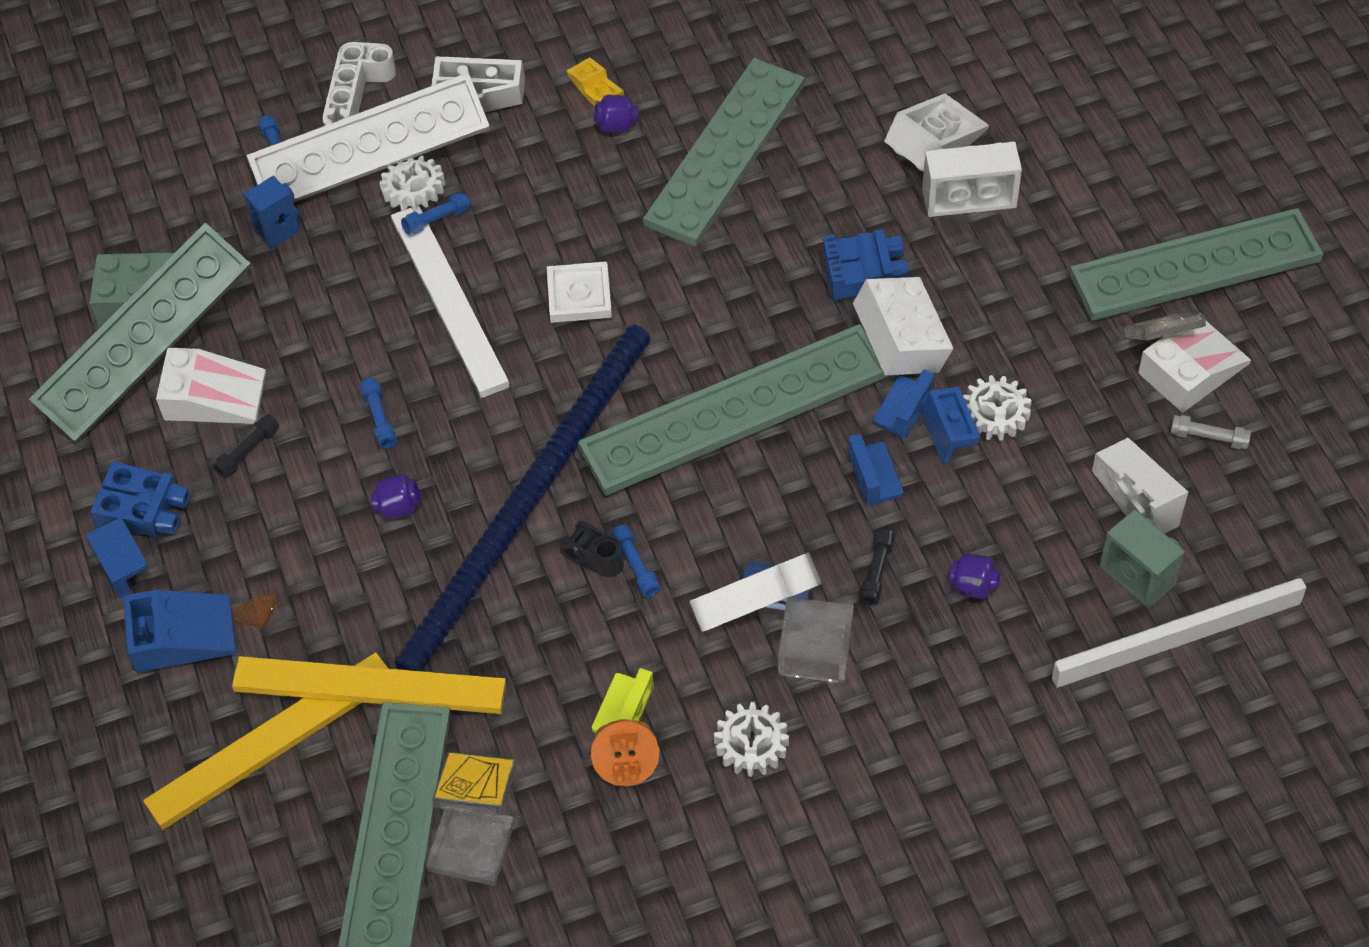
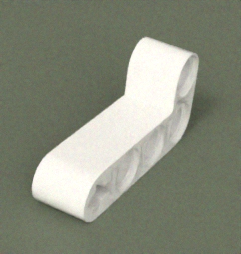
M349 42L340 47L323 113L324 126L359 113L366 81L387 82L395 77L396 67L393 52L388 45Z
M808 552L689 602L699 627L703 632L821 584V580Z

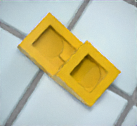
M590 57L566 70L569 78L593 106H595L596 101H601L602 97L607 94L625 96L624 91L607 78L606 69Z

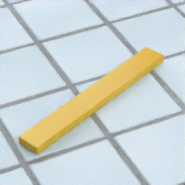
M376 652L355 665L388 669ZM303 698L145 798L143 802L163 831L362 702Z
M239 656L232 688L234 692L382 704L384 702L450 707V710L502 714L506 680L505 678Z

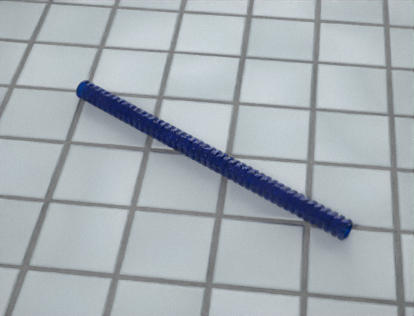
M629 325L626 328V332L622 334L621 339L617 341L616 346L607 355L606 360L603 361L601 367L593 375L591 381L582 391L581 396L577 398L576 403L572 405L571 410L568 411L566 417L558 425L556 432L552 434L551 439L542 448L541 454L537 455L536 461L531 464L530 469L521 478L520 484L516 485L515 491L510 494L509 499L500 508L499 514L495 515L494 521L484 531L483 537L479 538L478 544L474 545L472 552L467 555V560L461 564L462 568H458L456 576L451 578V584L446 585L445 591L439 596V600L435 601L434 607L430 608L428 615L423 618V623L418 625V632L412 634V640L407 641L406 648H402L400 656L395 658L394 663L398 670L421 671L426 668L427 662L433 657L432 654L437 652L438 645L443 643V637H447L449 629H453L454 621L459 620L461 617L460 613H464L466 605L471 603V598L475 597L477 590L483 585L482 582L488 578L487 574L493 571V566L497 565L498 559L502 558L504 551L509 548V543H512L515 535H518L520 528L525 524V520H528L531 515L530 513L535 510V505L540 503L541 498L546 494V490H549L552 485L551 483L556 480V475L560 474L567 460L576 451L578 441L585 438L587 431L591 429L592 424L596 422L597 417L602 413V409H605L607 402L611 400L612 395L616 393L617 388L621 386L622 381L625 380L627 374L630 373L632 367L641 357V353L650 344L651 337L645 329L637 325Z

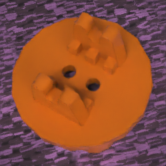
M620 719L603 725L597 730L596 736L592 741L591 760L594 770L603 780L615 786L629 787L642 783L653 774L658 765L660 749L656 736L646 723ZM633 750L635 753L630 754L629 751ZM618 751L621 752L619 756L615 754Z

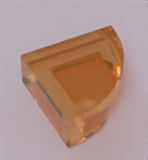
M263 595L259 599L241 604L233 613L234 620L265 630L278 604L277 597Z

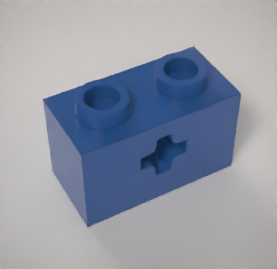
M273 175L243 193L253 229L270 249L300 231L297 220L300 215L293 205L292 200L295 196L288 184H281Z

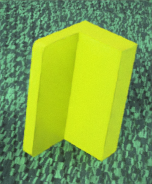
M640 668L636 678L616 673L594 720L592 732L596 734L601 726L620 719L636 720L639 722L654 689L653 672Z

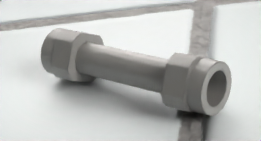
M1174 415L1170 434H1175L1182 438H1186L1187 434L1229 442L1231 443V448L1235 449L1248 448L1251 436L1250 430H1245V428L1235 426L1234 430L1191 422L1190 416Z

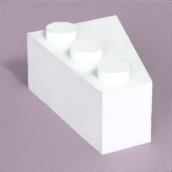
M435 57L431 86L469 73L484 113L522 104L525 86L522 60Z
M1126 438L1095 454L1092 472L1126 516L1135 509L1142 516L1150 518L1164 534L1179 527L1188 491L1133 441Z

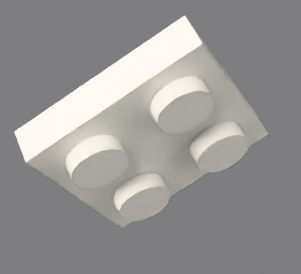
M607 262L547 266L551 323L612 318Z

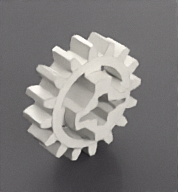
M420 156L418 160H413L412 157L407 162H397L398 165L396 167L389 165L387 166L389 173L381 174L383 181H380V187L385 202L390 201L393 208L400 204L402 211H405L408 206H412L413 211H416L418 205L421 204L425 208L429 207L428 201L437 202V194H443V186L446 185L441 166L435 165L433 159L425 162L424 156Z
M993 375L989 376L987 383L979 378L977 379L976 387L969 385L967 395H963L979 434L982 431L986 432L987 440H990L993 434H996L1000 441L1003 440L1005 433L1015 437L1016 430L1023 431L1026 421L1030 419L1031 399L1026 398L1027 390H1017V381L1007 384L1005 376H1002L1000 382L995 381Z
M751 702L748 710H744L743 706L738 704L736 714L727 710L725 712L726 722L718 720L717 731L719 732L714 733V743L718 744L716 745L717 756H723V765L725 767L732 763L734 764V773L738 774L744 768L747 769L748 777H752L754 769H759L762 775H765L767 765L776 769L778 767L777 757H786L785 747L789 746V735H786L787 724L779 723L780 714L778 712L770 716L768 705L762 707L760 711L756 710L755 702ZM751 732H754L755 740L753 741V746L749 747V738Z

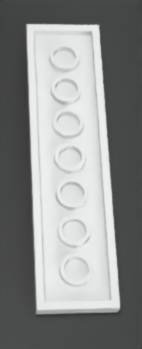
M465 73L248 154L247 158L257 184L274 175L281 184L286 183L291 188L295 196L292 200L294 203L385 169L389 165L393 166L397 162L406 161L409 158L417 157L489 130L490 126L470 75Z

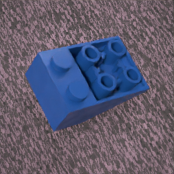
M153 590L123 596L127 650L137 673L236 654L229 595Z

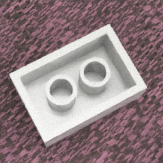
M999 142L988 145L925 151L922 191L928 217L1017 208L1022 168L1016 143Z
M921 278L865 280L853 305L885 376L920 374L923 369L931 373L940 372L954 348Z

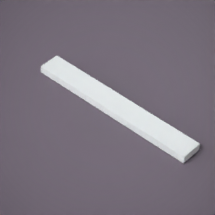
M418 205L416 212L421 214L422 211ZM412 207L392 214V222L480 398L509 388V381L429 224L424 225L423 231L408 235L402 228L401 219L406 217L407 214L414 212Z
M1297 578L1057 660L1054 664L1052 680L1056 688L1300 605L1307 587L1301 578Z

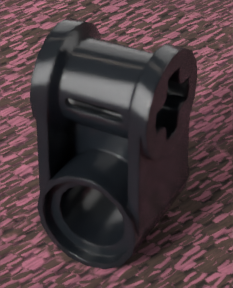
M577 522L575 532L568 541H564L560 545V550L566 558L591 569L601 576L614 577L624 567L619 540L600 531L588 522ZM606 555H613L611 557L604 558V556Z

